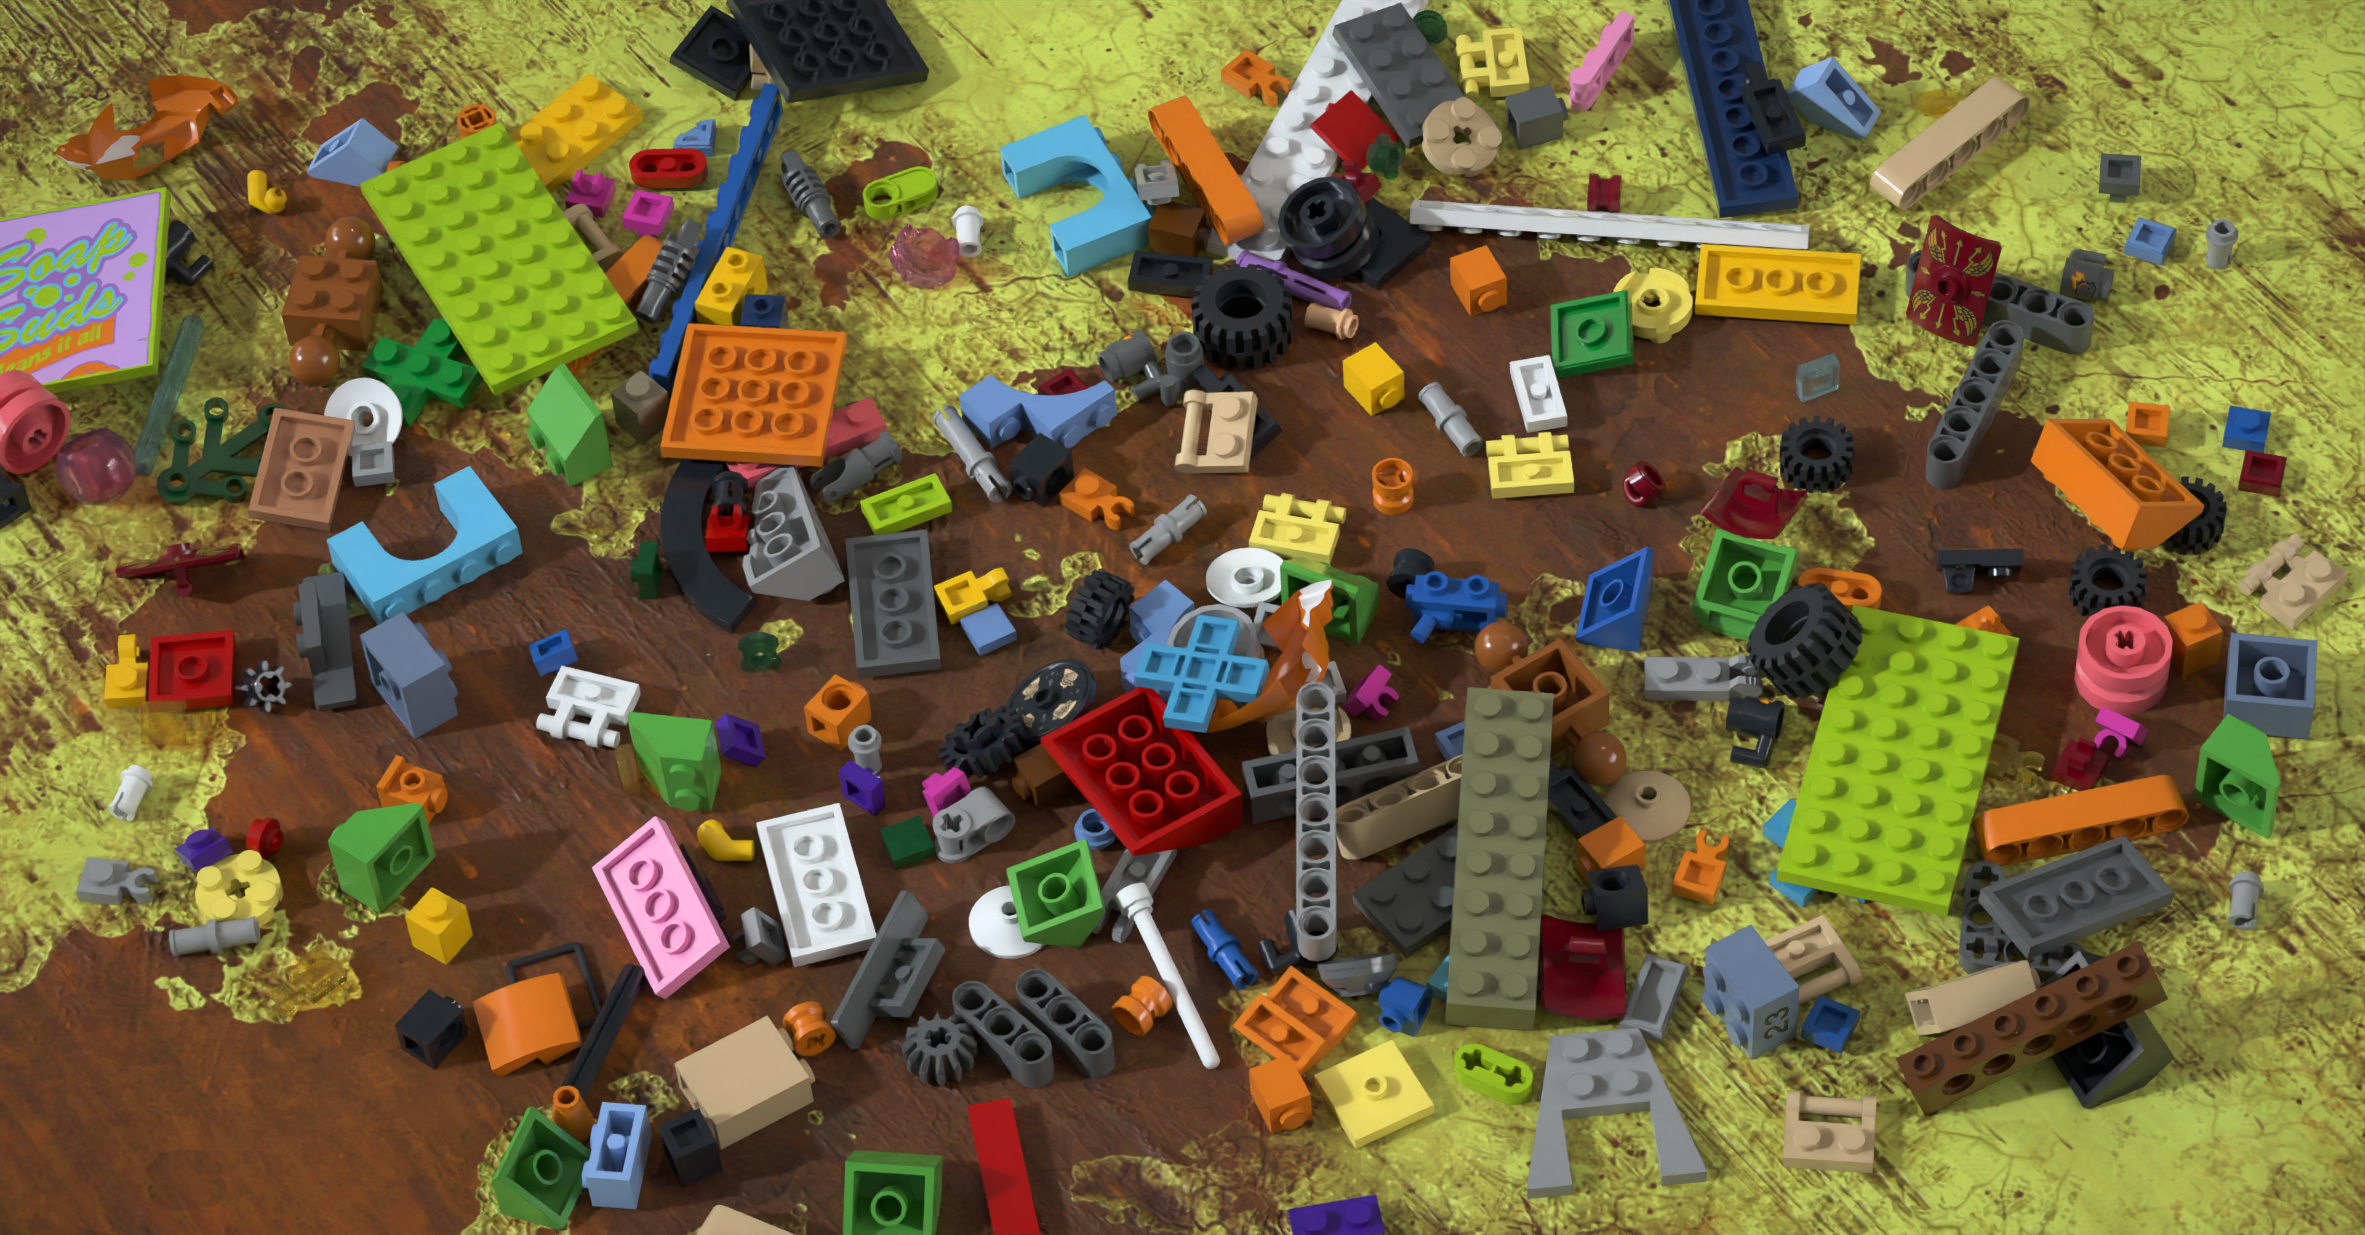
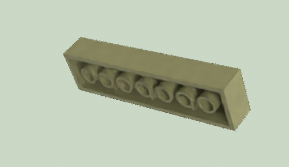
M1468 687L1445 1025L1522 1031L1533 1030L1536 1010L1554 693Z

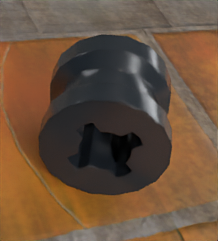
M1407 548L1398 551L1393 560L1394 570L1390 572L1387 579V587L1393 594L1405 599L1407 585H1415L1416 575H1426L1434 571L1435 564L1433 559L1418 549Z

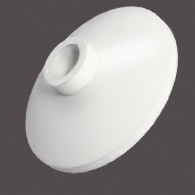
M357 378L342 384L329 398L324 416L354 420L355 431L351 446L392 441L393 445L401 431L403 422L402 407L397 395L386 384L371 378ZM371 412L374 421L370 426L365 427L363 425V417ZM351 447L349 451V456H352Z
M1240 548L1226 552L1216 558L1206 572L1207 589L1216 600L1233 607H1257L1259 601L1269 603L1281 595L1280 565L1283 560L1275 553L1260 548Z
M1010 885L989 891L973 906L969 916L970 934L976 945L987 954L1003 959H1017L1029 956L1046 945L1025 942L1022 938L1017 913L1012 916L1006 915L1008 913H1016Z

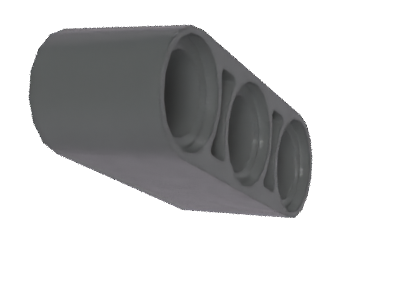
M1037 968L1023 972L1016 981L1019 1013L1043 1032L1051 1041L1052 1048L1080 1074L1093 1079L1108 1075L1115 1065L1113 1038L1109 1027L1049 972Z
M967 981L960 984L954 990L952 996L954 1013L959 1018L960 1024L969 1023L974 1040L977 1041V1047L1021 1085L1036 1089L1049 1084L1055 1073L1052 1046L1049 1038L987 985L979 981Z

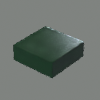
M920 815L880 829L881 838L896 870L936 855L935 846Z

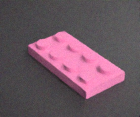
M654 816L592 867L657 996L667 999L730 948L668 825L661 818Z

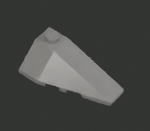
M783 465L757 480L751 511L755 517L754 529L749 530L747 535V541L751 545L750 552L744 556L742 564L750 589L753 593L805 601H810L819 595L829 593L836 585L845 580L837 557L796 466Z

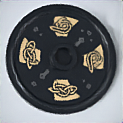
M1063 659L1044 665L1021 682L1012 693L1005 708L1006 710L1015 708L1029 728V731L1026 732L1029 740L1021 743L1022 747H1036L1041 744V737L1087 713L1096 693L1094 674L1081 661Z

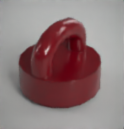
M1638 461L1627 471V475L1623 480L1624 495L1629 503L1636 507H1643L1650 501L1654 502L1666 491V485L1660 473L1645 461ZM1633 488L1641 495L1640 497L1635 494Z

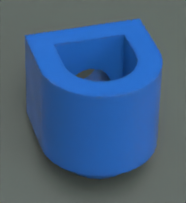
M1400 976L1395 977L1392 982H1386L1381 989L1378 999V1005L1382 1007V1012L1378 1018L1380 1024L1391 1032H1401L1415 1037L1428 1015L1433 997L1432 988Z

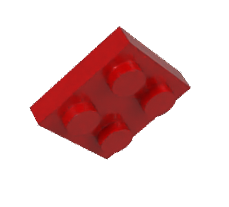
M234 630L151 637L148 695L151 713L234 705L236 637Z

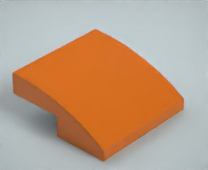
M1290 966L1266 996L1261 993L1256 996L1232 1027L1275 1059L1290 1054L1302 1076L1319 1063L1359 1021L1360 1016L1351 1007L1296 968Z
M560 973L520 981L472 1002L491 1069L500 1078L536 1058H539L547 1065L583 1045L564 978Z

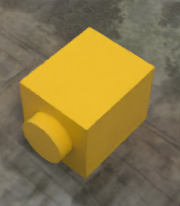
M1376 342L1343 360L1344 387L1371 416L1384 409L1394 407L1400 400L1405 398L1404 371Z
M433 887L405 916L413 947L445 965L452 960L473 936L466 905Z

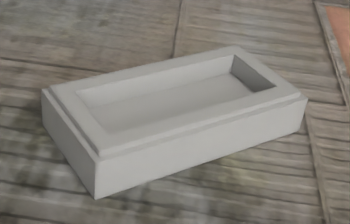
M1646 954L1627 1003V1014L1621 1018L1620 1029L1638 1027L1643 1038L1662 1043L1686 981L1688 965Z

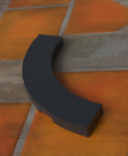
M683 459L670 480L661 511L660 531L664 556L669 572L677 587L693 603L694 608L712 623L732 634L754 608V597L738 588L719 571L706 550L702 532L703 513H705L713 493V477L724 472L723 465L712 460Z

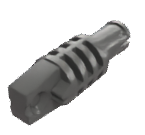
M796 150L782 153L781 159L783 162L781 167L783 174L780 175V180L797 210L802 216L810 218L822 239H830L836 236L840 231V222L830 207V194L821 182L812 165L807 166Z
M688 219L683 223L677 235L671 232L668 234L647 274L649 285L634 312L638 318L650 324H655L669 296L679 292L700 251V248L694 246V243L703 227L701 224Z

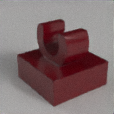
M1344 161L1342 166L1345 174L1332 173L1330 177L1334 176L1347 180L1357 190L1365 205L1382 185L1376 174L1362 173L1361 167L1357 162Z
M2082 737L2079 738L2078 742L2069 740L2052 770L2051 780L2077 791L2094 789L2108 766L2109 755L2096 750V743Z

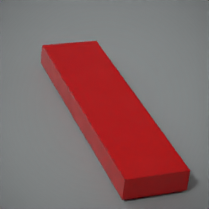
M1011 1098L967 1106L993 1234L1040 1235Z

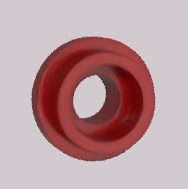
M270 817L264 820L256 819L251 824L246 836L247 850L259 852L264 860L277 853L283 841V832L280 830L278 820Z

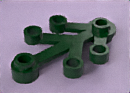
M219 397L210 398L204 405V417L207 424L202 458L189 467L190 445L196 441V426L187 419L176 421L172 426V439L175 443L172 465L158 476L157 492L159 496L167 503L175 506L188 503L194 496L223 498L230 503L242 502L247 496V483L242 477L237 475L257 476L262 454L256 459L234 456L263 436L267 438L271 420L267 419V416L273 415L274 408H286L276 403L263 406L259 410L255 422L221 444L223 423L228 419L229 408L224 399ZM217 407L223 410L219 415H213L209 412L212 408ZM184 429L191 432L187 437H181L177 433ZM211 472L237 474L227 477L223 482L202 480ZM172 481L184 482V484L181 487H173L170 485ZM235 485L242 489L238 493H231L227 490Z

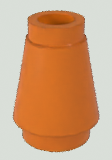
M562 1086L555 1091L553 1095L552 1121L581 1144L584 1143L591 1136L593 1124H595L593 1114L575 1087Z

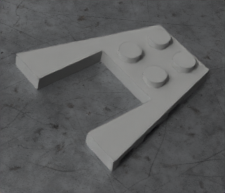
M1638 1027L1550 1036L1527 1184L1528 1199L1573 1195L1563 1119L1650 1111L1662 1186L1707 1181L1705 1164Z

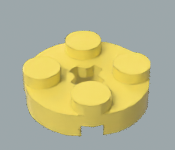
M1649 268V274L1638 276L1637 271L1629 273L1617 283L1614 292L1628 290L1632 297L1633 335L1650 339L1654 343H1665L1671 339L1672 334L1681 331L1692 317L1693 298L1689 292V285L1684 278L1670 270ZM1654 300L1660 301V306L1649 307L1644 302L1652 303Z
M246 850L240 854L227 856L211 866L202 868L196 877L198 884L195 898L200 914L206 923L211 919L225 922L256 916L260 928L275 915L274 908L279 900L281 902L283 898V888L276 868L269 861L262 859L259 852L253 850ZM238 888H246L243 898L238 899L235 894L230 895V893Z

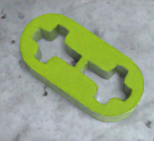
M1477 1043L1466 1044L1455 1053V1078L1463 1086L1508 1105H1520L1532 1096L1533 1072L1524 1062ZM1475 1061L1481 1062V1067L1475 1066L1473 1070L1466 1069V1065L1472 1066ZM1515 1078L1521 1079V1084L1515 1083L1512 1087L1506 1086V1082H1512Z

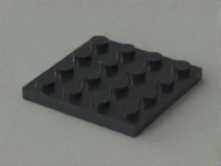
M885 0L726 1L727 7L787 103L927 81L929 68Z

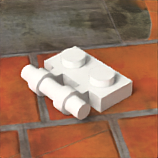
M561 666L546 696L548 708L556 709L557 711L554 716L541 713L538 716L536 727L539 730L550 732L551 737L565 740L567 737L584 740L586 745L601 748L602 745L617 748L620 742V732L607 728L610 723L626 726L629 712H633L641 695L639 684ZM575 714L592 718L589 725L572 720Z

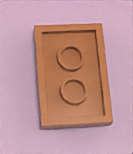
M274 408L248 508L249 518L330 531L355 431L354 420Z

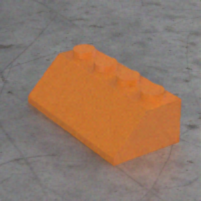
M2046 420L2031 462L2043 473V477L2047 481L2055 484L2066 495V499L2070 503L2078 506L2089 517V521L2093 525L2101 528L2113 539V544L2125 551L2155 549L2202 513L2204 505L2113 420Z

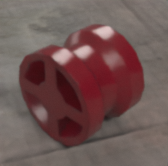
M1590 173L1587 211L1597 212L1599 209H1606L1610 213H1620L1622 175L1601 178L1599 174Z

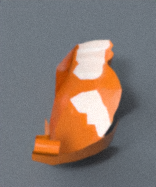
M169 75L149 80L148 84L152 100L157 110V113L150 121L135 129L115 132L112 102L99 114L88 134L71 137L67 144L60 145L57 148L55 154L69 165L96 174L105 180H135L167 164L197 144L203 135L211 113L215 111L220 115L226 114L238 105V96L229 85L209 78ZM164 141L163 163L136 170L133 162L140 156L136 150L142 145Z
M1332 579L1316 582L1297 590L1262 623V626L1282 652L1269 671L1262 695L1240 709H1237L1232 700L1218 698L1207 729L1208 733L1233 728L1248 721L1259 722L1284 714L1296 707L1297 694L1302 686L1311 682H1322L1330 661L1328 656L1329 645L1323 627L1333 619L1331 611L1334 605L1331 594L1333 589Z

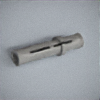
M947 405L943 407L949 416V420H946L941 411L938 410L933 417V422L966 464V472L973 481L979 482L991 502L998 503L1003 501L996 488H999L1003 495L1008 498L1012 492V485L997 468L998 462L994 455L984 450L954 406Z

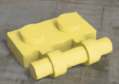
M1521 27L1482 30L1483 42L1471 43V38L1468 35H1460L1456 38V48L1453 53L1455 63L1460 67V73L1457 76L1458 87L1466 98L1476 101L1479 98V88L1483 86H1489L1491 97L1509 96L1530 90ZM1477 61H1486V67L1475 68V63Z
M1551 432L1538 433V437L1515 439L1514 435H1502V440L1486 441L1492 499L1574 493V477L1568 435L1552 436Z
M1282 493L1281 496L1266 494L1263 500V510L1266 511L1259 510L1249 539V548L1268 550L1283 558L1305 557L1330 565L1340 534L1339 524L1337 523L1344 524L1346 508L1332 506L1331 501L1318 499L1315 503L1297 500L1295 495Z

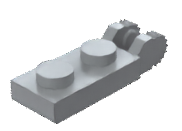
M1169 159L1160 160L1161 165L1147 167L1145 162L1136 163L1134 170L1140 201L1147 200L1150 205H1160L1171 202V197L1179 196L1178 179L1174 164H1170Z
M1737 655L1730 660L1729 657H1645L1644 699H1647V701H1729L1733 696L1745 698V696L1760 697L1763 692V681L1755 677L1759 676L1761 672L1750 662L1746 655Z
M1126 849L1101 890L1106 912L1092 932L1095 934L1101 933V930H1103L1109 920L1112 909L1120 911L1115 901V896L1125 887L1135 883H1145L1151 896H1153L1175 859L1177 849L1134 857ZM1120 914L1113 927L1112 940L1119 943L1125 942L1133 929L1135 921H1130L1128 917Z

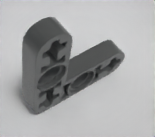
M1990 861L1974 863L1966 874L1958 961L1962 970L1968 974L2001 964L2011 963L2013 961L2010 957L2016 952H2021L2006 934H2001V928L1995 920L1987 925H1979L1970 918L1973 913L1987 912L1978 902L1981 879H1989L1990 885L2006 880L2003 869ZM2072 942L2035 956V961L2029 964V967H2034L2040 982L2045 983L2062 967L2063 959H2070L2078 950H2085L2078 943ZM1974 950H1983V958H1974ZM1998 951H2003L2002 962L1997 961ZM2043 955L2048 956L2047 966H2042Z

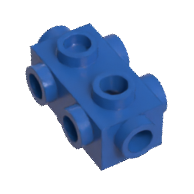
M1433 571L1426 575H1416L1415 585H1407L1405 609L1412 610L1414 628L1410 632V636L1417 643H1424L1433 629L1479 633L1488 624L1498 621V618H1506L1508 593H1500V582H1490L1480 575H1474L1468 579L1447 578L1442 572Z

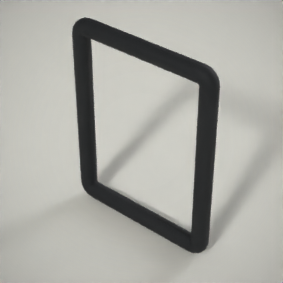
M571 942L507 963L506 972L511 985L519 982L515 968L575 950L596 1017L577 1022L579 1031L593 1026L602 1009V1004L584 949L579 942Z

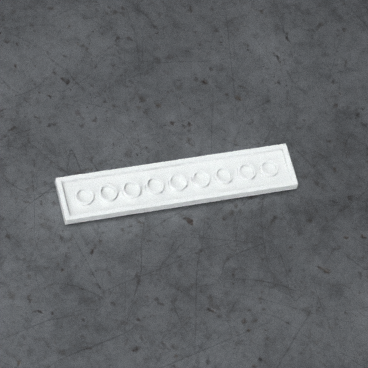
M1428 0L1341 1L1241 177V181L1260 210L1264 222V232L1226 246L1214 228H1212L1208 239L1207 252L1237 260L1243 250H1248L1250 253L1272 262L1277 259L1285 262L1291 249L1282 238L1278 226L1281 207L1288 196L1302 184L1316 178L1330 177L1332 173L1334 174L1342 160L1310 128V125L1325 112V108L1329 103L1335 104L1350 90L1369 108L1375 100L1332 36L1334 26L1400 2L1417 25L1428 5Z

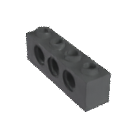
M1409 727L1336 742V806L1344 805L1419 773V761ZM1323 745L1315 746V747H1313V748H1319V747H1322ZM1296 751L1242 762L1243 789L1253 824L1296 815ZM1322 781L1310 782V784L1319 785L1324 783Z

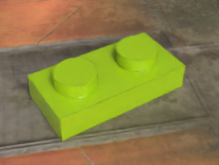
M936 473L860 501L861 511L874 535L896 533L952 512L951 500Z

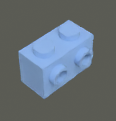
M602 1102L598 1123L593 1124L591 1130L590 1159L585 1161L582 1172L583 1188L589 1189L592 1206L623 1209L637 1208L652 1139L646 1105Z

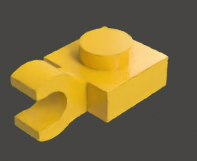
M1003 568L994 569L977 579L972 571H968L933 586L935 595L951 625L960 622V619L988 607L987 600L998 602L1012 596V592L1007 584L1009 583V578Z
M136 634L119 635V664H111L106 667L104 701L107 708L149 705L150 667L148 662L140 663L141 648L140 646L136 647Z

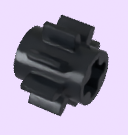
M259 660L256 664L257 671L250 668L241 669L245 678L242 685H238L235 688L236 690L243 691L247 697L243 703L245 707H252L259 702L260 712H270V702L282 705L286 703L282 695L285 688L291 687L292 684L284 682L281 676L284 670L283 666H275L268 671L267 660ZM260 679H267L264 685L268 690L267 694H260L263 688L259 682Z

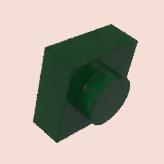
M641 541L638 558H632L631 581L638 583L641 599L657 600L662 572L658 543Z

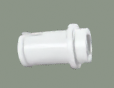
M974 206L958 208L952 218V224L956 228L957 233L956 251L965 258L976 257L982 251L980 228L984 220L982 214Z
M131 765L128 770L122 771L120 776L122 783L112 804L108 808L112 816L122 821H125V819L129 822L133 821L145 792L151 791L153 786L151 781L152 774L147 769L138 765Z

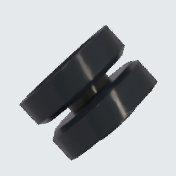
M1332 176L1320 177L1304 183L1288 196L1280 209L1278 218L1280 234L1288 247L1293 251L1301 267L1310 276L1329 280L1340 279L1352 274L1368 262L1377 248L1379 239L1377 222L1371 212L1364 206V202L1357 190L1347 180Z

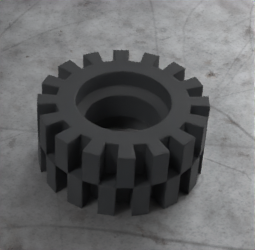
M1813 416V422L1808 423L1806 417L1800 418L1799 427L1794 422L1788 426V432L1784 430L1780 441L1779 468L1781 473L1784 472V479L1787 482L1793 480V487L1798 490L1802 485H1806L1808 493H1813L1814 487H1819L1820 493H1827L1828 485H1831L1834 490L1840 488V481L1846 483L1849 479V473L1853 471L1854 442H1852L1853 436L1851 432L1845 433L1846 426L1841 422L1834 427V419L1827 417L1825 423L1820 422V416ZM1811 449H1820L1827 451L1832 456L1823 460H1813L1803 456L1802 453Z
M2182 476L2181 484L2204 505L2203 511L2200 514L2203 518L2189 522L2168 538L2165 550L2172 552L2174 547L2180 548L2179 554L2186 555L2187 549H2192L2193 555L2201 554L2202 546L2209 551L2213 548L2214 542L2218 544L2221 540L2222 533L2224 532L2227 504L2226 501L2223 502L2224 495L2221 491L2215 493L2216 486L2212 483L2204 487L2202 486L2203 479L2196 477L2195 483H2189V476Z
M2106 544L2099 545L2097 553L2093 547L2086 549L2085 556L2080 553L2076 558V564L2073 563L2071 569L2069 595H2071L2070 602L2072 606L2078 605L2077 612L2081 616L2088 611V618L2102 609L2122 605L2142 608L2146 593L2147 569L2143 568L2141 558L2138 557L2133 560L2134 552L2126 551L2125 554H2121V549L2115 545L2113 551H2107ZM2102 578H2110L2122 583L2124 587L2117 590H2104L2098 588L2092 582Z
M1099 568V570L1095 569L1092 571L1091 576L1087 575L1084 579V586L1079 585L1076 592L1078 595L1076 599L1072 598L1070 602L1072 609L1067 611L1066 618L1069 620L1065 623V628L1068 629L1067 635L1096 650H1104L1105 646L1109 647L1112 644V638L1116 639L1120 635V627L1124 628L1127 623L1124 619L1126 615H1129V605L1134 602V595H1132L1134 587L1131 586L1132 583L1104 569Z

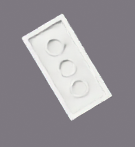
M836 803L757 822L758 835L793 966H803L869 950L876 938V933L840 804Z

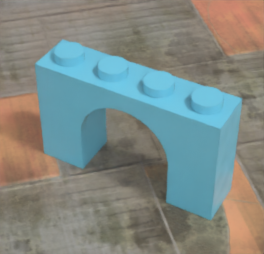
M1086 115L1000 147L1003 175L1019 199L1067 182L1085 183L1099 189L1104 194L1101 201L1094 207L1049 225L1052 252L1068 277L1149 246L1148 226L1154 211L1149 204L1144 205L1140 201L1135 181L1132 178L1127 179L1125 177L1118 155L1115 152L1110 153L1108 151L1101 129L1099 127L1093 128Z
M470 466L434 484L440 510L458 532L451 545L440 554L417 561L396 558L388 554L381 547L363 521L327 539L333 566L338 572L343 573L345 582L377 625L401 612L408 614L429 602L436 601L442 595L465 583L474 581L478 576L501 564L510 562L513 558L523 553L517 526Z

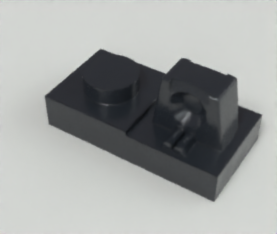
M2023 549L1938 550L1936 555V571H1942L1947 594L1971 593L1975 571H1978V573L1988 572V578L2009 579L2013 578V572H2020L2023 567Z

